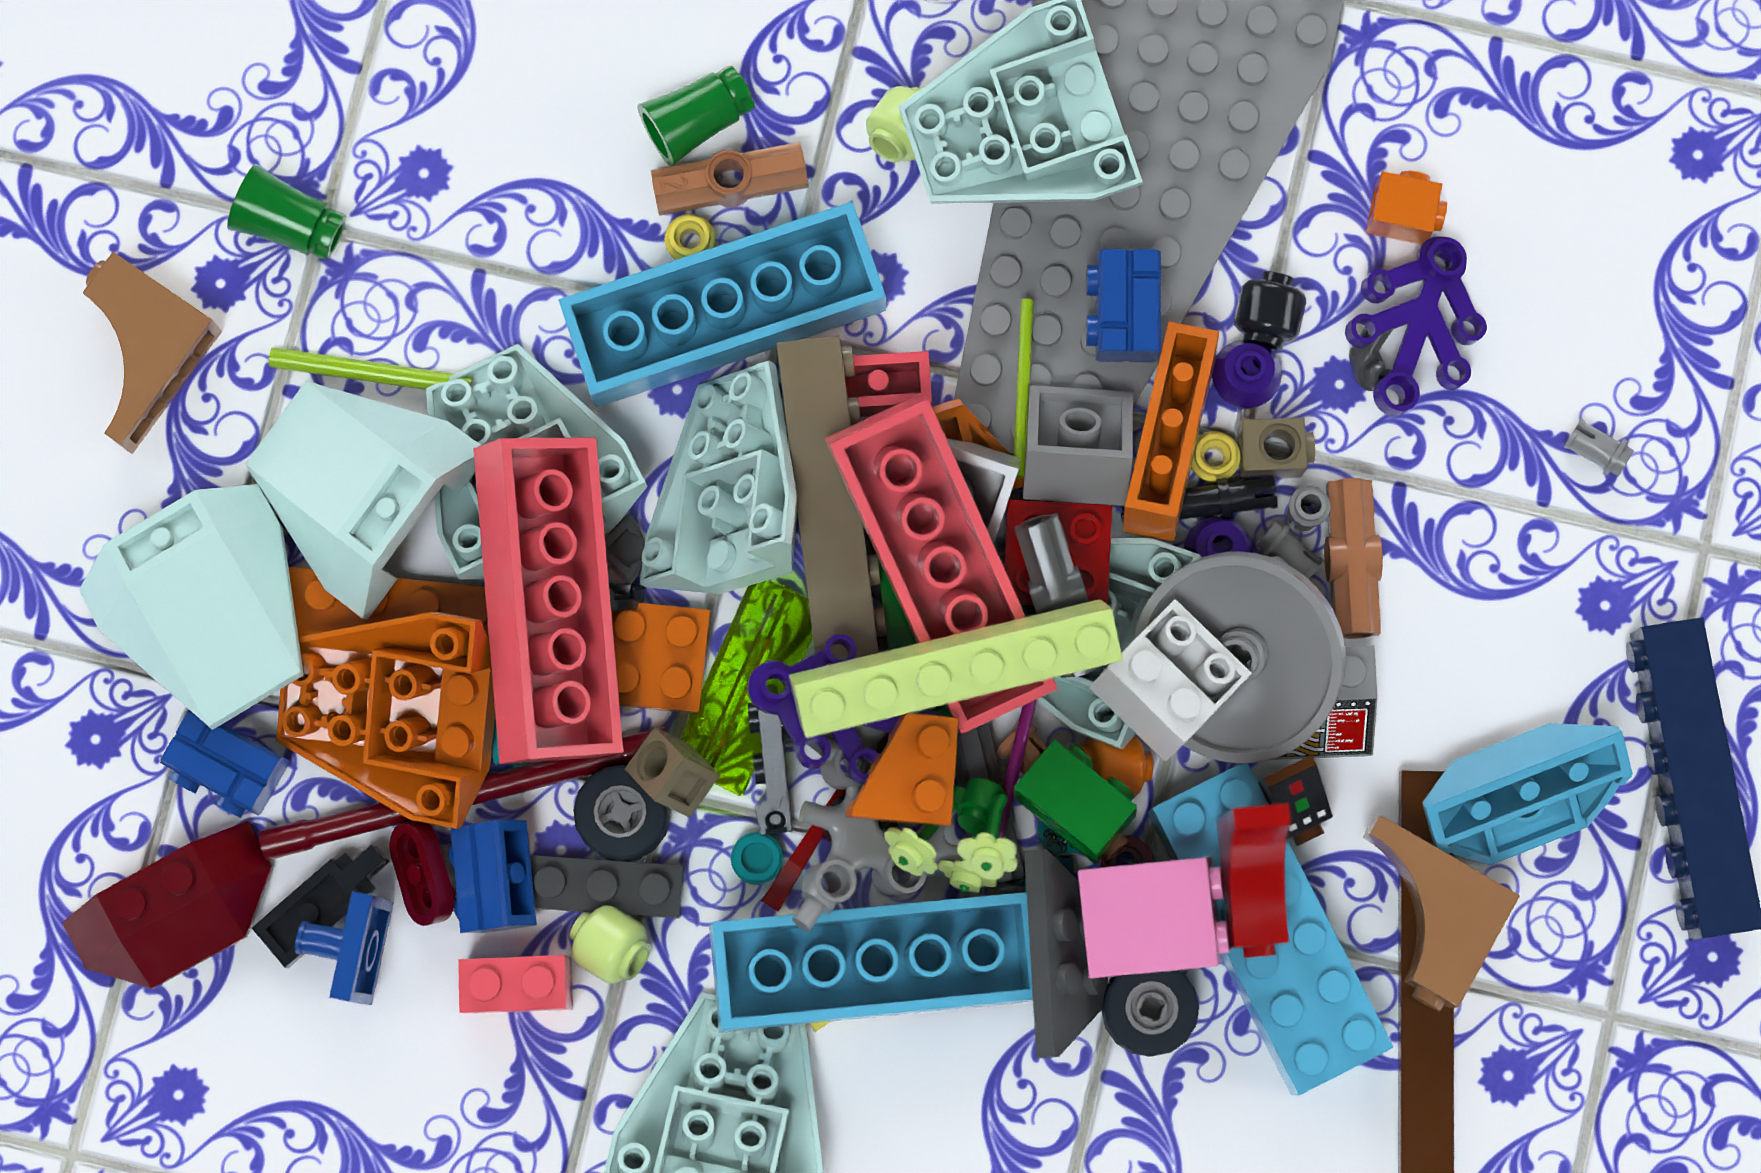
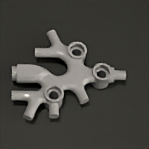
M863 725L854 726L853 728L865 748L877 752V746L886 732ZM827 733L821 735L829 741L831 754L825 764L821 766V774L824 781L830 787L837 790H846V796L844 801L837 806H823L805 800L799 812V821L828 830L832 839L831 850L825 862L811 866L802 878L803 892L801 895L805 901L792 918V921L799 928L807 932L812 929L822 913L830 914L837 903L843 902L852 896L857 884L856 873L864 868H873L872 881L875 888L881 894L888 897H896L917 891L924 884L927 875L926 872L921 876L913 875L894 863L888 851L890 845L885 840V833L880 828L878 820L846 817V809L849 803L856 799L864 784L855 782L850 777L848 769L846 775L842 772L840 762L842 761L846 768L848 762L835 740ZM807 744L822 756V750L817 744ZM866 758L857 759V769L863 774H869L868 771L872 762ZM956 809L952 812V818L956 814ZM922 824L915 834L918 835L925 825ZM940 826L928 840V843L936 851L935 863H939L941 860L951 862L962 861L963 858L957 852L958 846L948 843L945 839L944 831L946 826ZM892 868L897 872V882L893 879ZM822 877L828 882L827 892L822 887Z

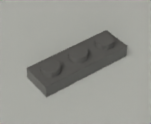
M530 855L535 909L592 913L597 908L607 905L613 906L629 916L680 919L684 877L683 865Z

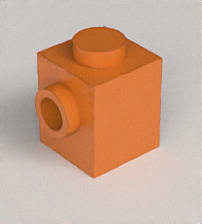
M1382 171L1374 186L1365 233L1422 245L1429 240L1433 231L1441 232L1448 205V202L1440 200L1443 183L1430 181L1429 175L1418 171H1402L1400 175Z

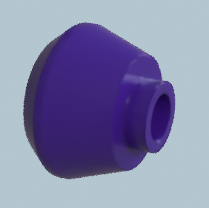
M1242 340L1228 344L1218 353L1212 374V382L1219 396L1230 405L1243 409L1256 408L1270 401L1278 391L1282 378L1280 362L1269 347L1258 341Z
M1210 517L1198 522L1189 531L1183 545V549L1197 553L1201 557L1226 551L1254 553L1253 543L1246 529L1230 518ZM1217 538L1222 539L1217 543H1213V540Z

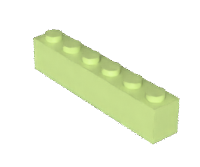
M1099 599L791 674L789 679L800 726L805 737L809 738L1123 661L1112 608Z

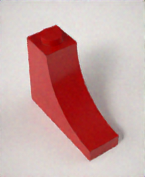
M1289 803L1233 808L1216 821L1231 949L1243 948L1244 958L1275 956V945L1289 943L1285 897V848L1287 833L1291 826Z

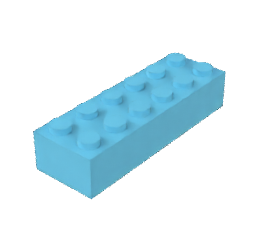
M853 201L558 299L590 396L596 408L777 348L776 343L801 340L886 311V295Z
M1241 763L1152 807L1148 815L1171 860L1211 856L1212 867H1221L1216 821L1233 808L1269 805L1249 764ZM1286 838L1285 897L1289 943L1275 945V956L1244 958L1243 948L1231 949L1230 953H1222V958L1291 1096H1300L1394 1047ZM1217 899L1218 921H1225L1224 899Z
M1027 892L833 910L830 914L822 913L809 932L799 928L792 921L795 914L711 922L709 926L719 1033L1033 1002Z

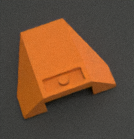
M428 612L298 636L304 675L280 689L276 742L409 820L454 829L461 828L490 769L495 703L490 643L481 620L439 612Z

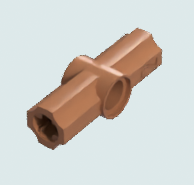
M800 142L744 153L734 150H723L716 153L711 159L650 170L659 216L716 205L735 208L743 205L748 199L809 188ZM727 170H735L743 176L742 182L733 188H724L716 180L722 172Z
M1343 478L1336 481H1328L1326 484V495L1330 500L1331 508L1327 517L1329 536L1325 538L1324 566L1326 580L1331 582L1332 608L1339 622L1343 638L1356 639L1379 636L1381 634L1378 581L1382 578L1383 554L1380 536L1375 535L1372 480Z

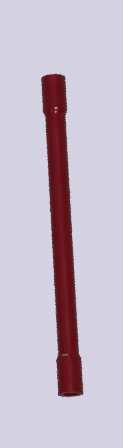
M665 727L659 728V729H661V730L667 732ZM652 730L622 737L624 753L595 758L539 761L488 774L472 805L593 775L605 767L628 765ZM379 802L313 820L302 819L263 829L258 832L263 856L266 861L308 851L324 843L414 820H409Z

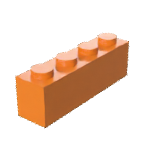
M1168 321L1125 503L1123 532L1171 542L1175 540L1216 360L1219 331Z

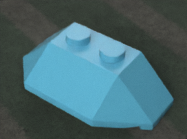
M1548 723L1453 760L1422 803L1434 846L1447 854L1452 853L1465 859L1493 865L1587 828L1610 802L1619 785H1625L1633 775L1623 732L1618 726Z

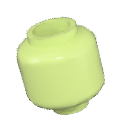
M904 86L890 88L867 117L866 132L869 136V144L875 153L883 159L895 163L916 160L898 106L921 90V88Z
M601 906L591 914L584 912L575 921L570 931V939L573 940L572 958L575 963L608 984H615L623 979L631 980L635 978L645 966L650 955L651 946L647 943L648 934L645 927L613 906Z

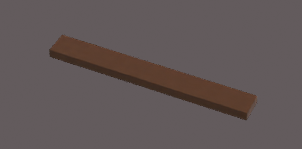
M1401 770L1399 771L1398 825L1434 846L1422 803L1445 771ZM1398 872V1173H1454V1008H1448L1443 1005L1439 1012L1422 1004L1412 997L1415 988L1403 982L1414 955L1416 918L1410 893Z

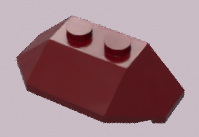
M246 821L190 842L94 895L64 920L62 924L85 969L155 989L248 937L267 881H269L274 867L270 860H265L259 838L251 823Z

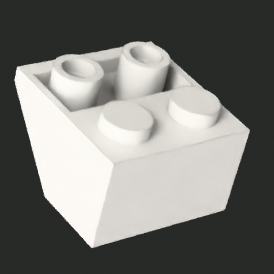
M1174 599L1122 652L1123 661L1111 663L1089 688L1166 762L1252 673Z

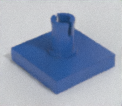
M352 891L344 929L312 924L304 920L301 922L296 936L295 953L337 960L329 998L372 1005L394 902L374 895Z

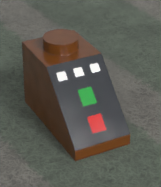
M1312 755L1272 773L1258 782L1269 805L1289 803L1291 826L1287 833V840L1293 838L1296 846H1299L1325 833L1321 823L1331 819L1333 814L1317 764Z

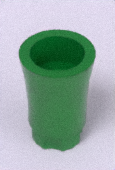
M731 65L716 74L711 72L666 95L637 104L640 119L650 140L669 166L676 165L696 147L720 131L737 123L740 116L755 109V104L747 84Z
M254 164L247 172L236 193L228 216L227 229L275 242L304 255L311 253L327 261L340 241L347 216L339 211L330 209L328 203L305 194L281 181L259 165Z

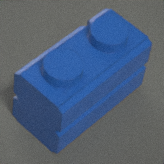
M1157 249L1098 250L1096 265H1087L1086 296H1096V315H1087L1086 346H1096V361L1099 362L1158 361L1161 353V251Z
M188 710L176 731L175 737L171 739L163 753L160 763L172 769L168 780L195 794L200 785L218 794L213 804L242 818L245 810L258 816L263 812L274 792V788L278 785L286 771L289 760L223 724L212 730L194 713Z
M492 820L473 825H464L458 829L451 828L452 844L449 848V860L455 872L457 896L454 902V913L459 920L460 933H488L536 926L527 820Z

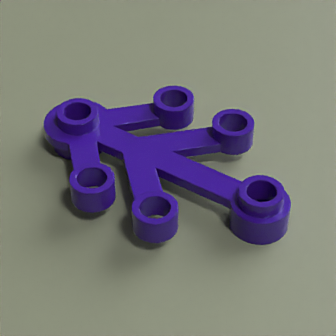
M1443 236L1430 238L1419 248L1415 261L1388 271L1376 269L1367 275L1361 283L1363 297L1371 303L1379 304L1392 296L1396 288L1423 280L1417 298L1373 315L1359 314L1349 321L1345 327V337L1349 344L1356 348H1365L1373 343L1379 335L1407 325L1391 372L1375 385L1373 391L1376 406L1386 415H1403L1417 404L1420 397V389L1418 383L1413 378V374L1427 336L1440 363L1436 369V379L1443 388L1456 390L1467 383L1471 377L1470 364L1460 356L1453 338L1461 345H1472L1484 337L1487 331V324L1483 316L1476 312L1461 280L1466 271L1467 255L1464 247L1453 238ZM1434 256L1444 261L1445 270L1437 266ZM1373 279L1379 280L1384 285V293H1378L1373 288ZM1442 291L1457 318L1451 326L1452 336L1438 308ZM1464 321L1473 325L1475 329L1474 336L1466 333L1463 327ZM1356 324H1362L1367 328L1369 332L1368 338H1363L1358 334ZM1448 366H1453L1458 370L1459 380H1454L1450 377L1447 370ZM1387 389L1397 394L1398 404H1394L1389 400L1386 394Z
M836 634L830 637L822 650L791 667L779 661L765 662L752 672L748 680L747 691L753 705L764 713L778 715L797 747L796 756L799 763L808 769H817L825 764L831 754V745L823 735L805 737L800 726L789 675L854 659L857 653L856 644L849 636L844 634ZM836 644L844 646L847 649L848 658L844 660L835 658L831 653V646ZM773 678L780 680L784 685V692L781 694L771 693L767 689L766 681ZM922 711L917 713L923 715L941 716L933 711ZM900 715L862 725L891 733ZM853 727L830 732L848 762L847 769L850 777L855 782L864 784L870 774L861 773L857 769L856 760L866 758L873 764L878 753L872 749L865 748ZM809 743L817 744L822 750V758H809L805 753V745Z

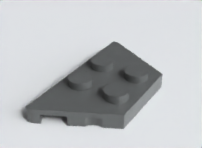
M1047 849L1025 850L1036 1058L1060 1057L1102 1010L1108 978H1089L1079 880Z

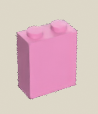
M1211 856L1078 870L1089 978L1214 967L1223 963L1222 953L1231 952L1227 920L1218 921L1216 904L1217 899L1225 898L1222 868L1212 867Z

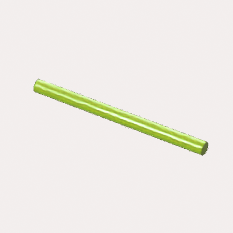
M1021 299L1013 453L1014 457L1020 458V465L1016 478H1024L1033 299Z

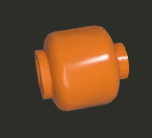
M1137 735L1129 741L1123 750L1089 737L1085 738L1083 745H1077L1094 762L1091 767L1092 770L1106 781L1111 776L1115 777L1125 784L1134 793L1135 797L1141 792L1144 782H1149L1152 778V754L1150 751H1144L1143 744Z

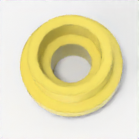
M685 214L675 218L665 232V246L669 255L674 260L715 247L716 237L712 225L705 218L696 214ZM686 234H696L700 238L699 244L694 248H685L681 244V240Z
M1219 431L1206 432L1197 439L1191 469L1197 477L1206 482L1215 483L1216 479H1229L1239 467L1240 449L1235 440L1228 434ZM1209 450L1219 451L1223 456V463L1219 466L1209 465L1205 460V453Z

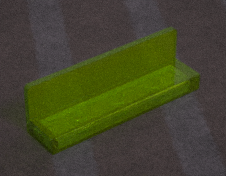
M767 580L747 586L703 685L698 712H691L680 737L681 740L689 743L720 775L715 785L737 796L744 795L754 773L753 753H762L761 733L750 734L747 703L751 702L747 691L748 680L752 672L765 662L779 661L791 667L802 661L813 639L808 598L786 585ZM773 678L766 681V685L775 684V687L778 686L779 694L784 692V685L780 680Z

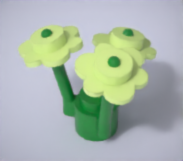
M984 778L970 779L965 789L960 786H954L952 812L956 809L959 816V825L966 831L974 833L973 839L966 838L958 843L957 852L963 858L962 861L951 862L941 860L937 867L934 861L936 851L928 843V840L940 826L925 825L918 835L908 828H904L902 831L896 828H889L885 832V840L890 845L888 851L894 863L904 871L916 876H921L924 872L933 874L938 868L945 872L944 875L950 878L949 883L953 887L963 892L978 893L985 886L996 887V879L1001 878L1004 871H1014L1018 864L1015 858L1017 852L1015 843L1004 838L998 839L1002 812L1008 800L1005 791L995 782Z

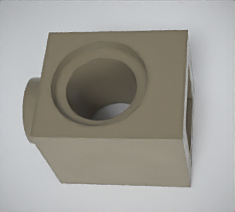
M1305 417L1242 420L1237 429V442L1241 455L1239 464L1240 480L1267 478V476L1272 475L1274 479L1301 478L1307 470V463H1314L1315 461L1314 433L1305 432ZM1269 438L1282 439L1289 447L1290 457L1284 460L1271 458L1264 449V441Z
M657 727L653 728L625 768L630 776L655 802L689 818L720 777L716 770L689 743Z

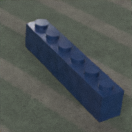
M1699 617L1642 626L1630 633L1631 641L1626 643V658L1630 671L1632 673L1637 672L1641 689V692L1636 694V709L1640 722L1642 724L1647 723L1651 744L1646 745V761L1650 773L1658 777L1661 795L1656 796V813L1662 827L1667 826L1671 847L1666 848L1665 856L1671 878H1677L1681 899L1676 900L1675 907L1679 926L1682 931H1688L1689 941L1760 930L1761 906L1704 618Z

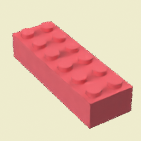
M919 394L824 438L917 644L1026 617L928 398ZM1050 678L948 703L945 706L950 717L959 718L958 730L963 734L1056 691L1058 688L1054 679Z
M596 437L500 438L473 448L499 763L595 758L624 753Z

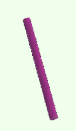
M1037 699L1023 705L1002 788L1008 800L1002 812L998 839L1005 836L1014 799V786L1018 782Z

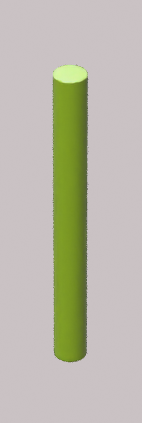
M275 347L271 348L269 354V367L422 390H426V388L434 384L449 381V377L455 375L453 373ZM473 377L458 378L465 380L471 387Z

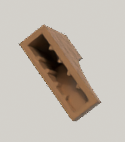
M112 252L106 261H99L90 270L85 282L87 287L82 293L96 307L102 310L110 321L120 343L123 356L124 380L122 394L116 413L104 434L133 455L220 336L222 330L210 317Z
M1379 815L1372 819L1362 838L1377 847L1394 864L1408 888L1415 911V950L1409 971L1403 982L1415 988L1412 994L1413 998L1440 1012L1443 1005L1448 1008L1459 1007L1520 895Z

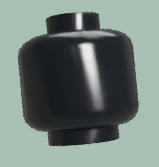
M1264 271L1262 279L1249 280L1243 284L1234 317L1235 328L1244 334L1242 341H1258L1272 350H1282L1284 343L1292 342L1298 338L1307 298L1301 290L1292 286L1293 277L1278 272Z

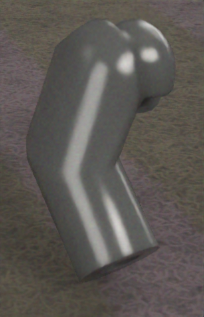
M1366 327L1360 333V336L1363 338L1369 337ZM1393 330L1379 335L1373 343L1365 348L1352 346L1349 350L1348 356L1355 380L1367 391H1374L1375 385L1391 372V369H1385V364L1379 350Z

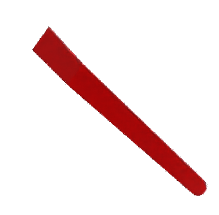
M836 790L826 806H830L837 798L845 794L846 790ZM815 825L810 827L762 898V902L779 912L824 835L822 827Z

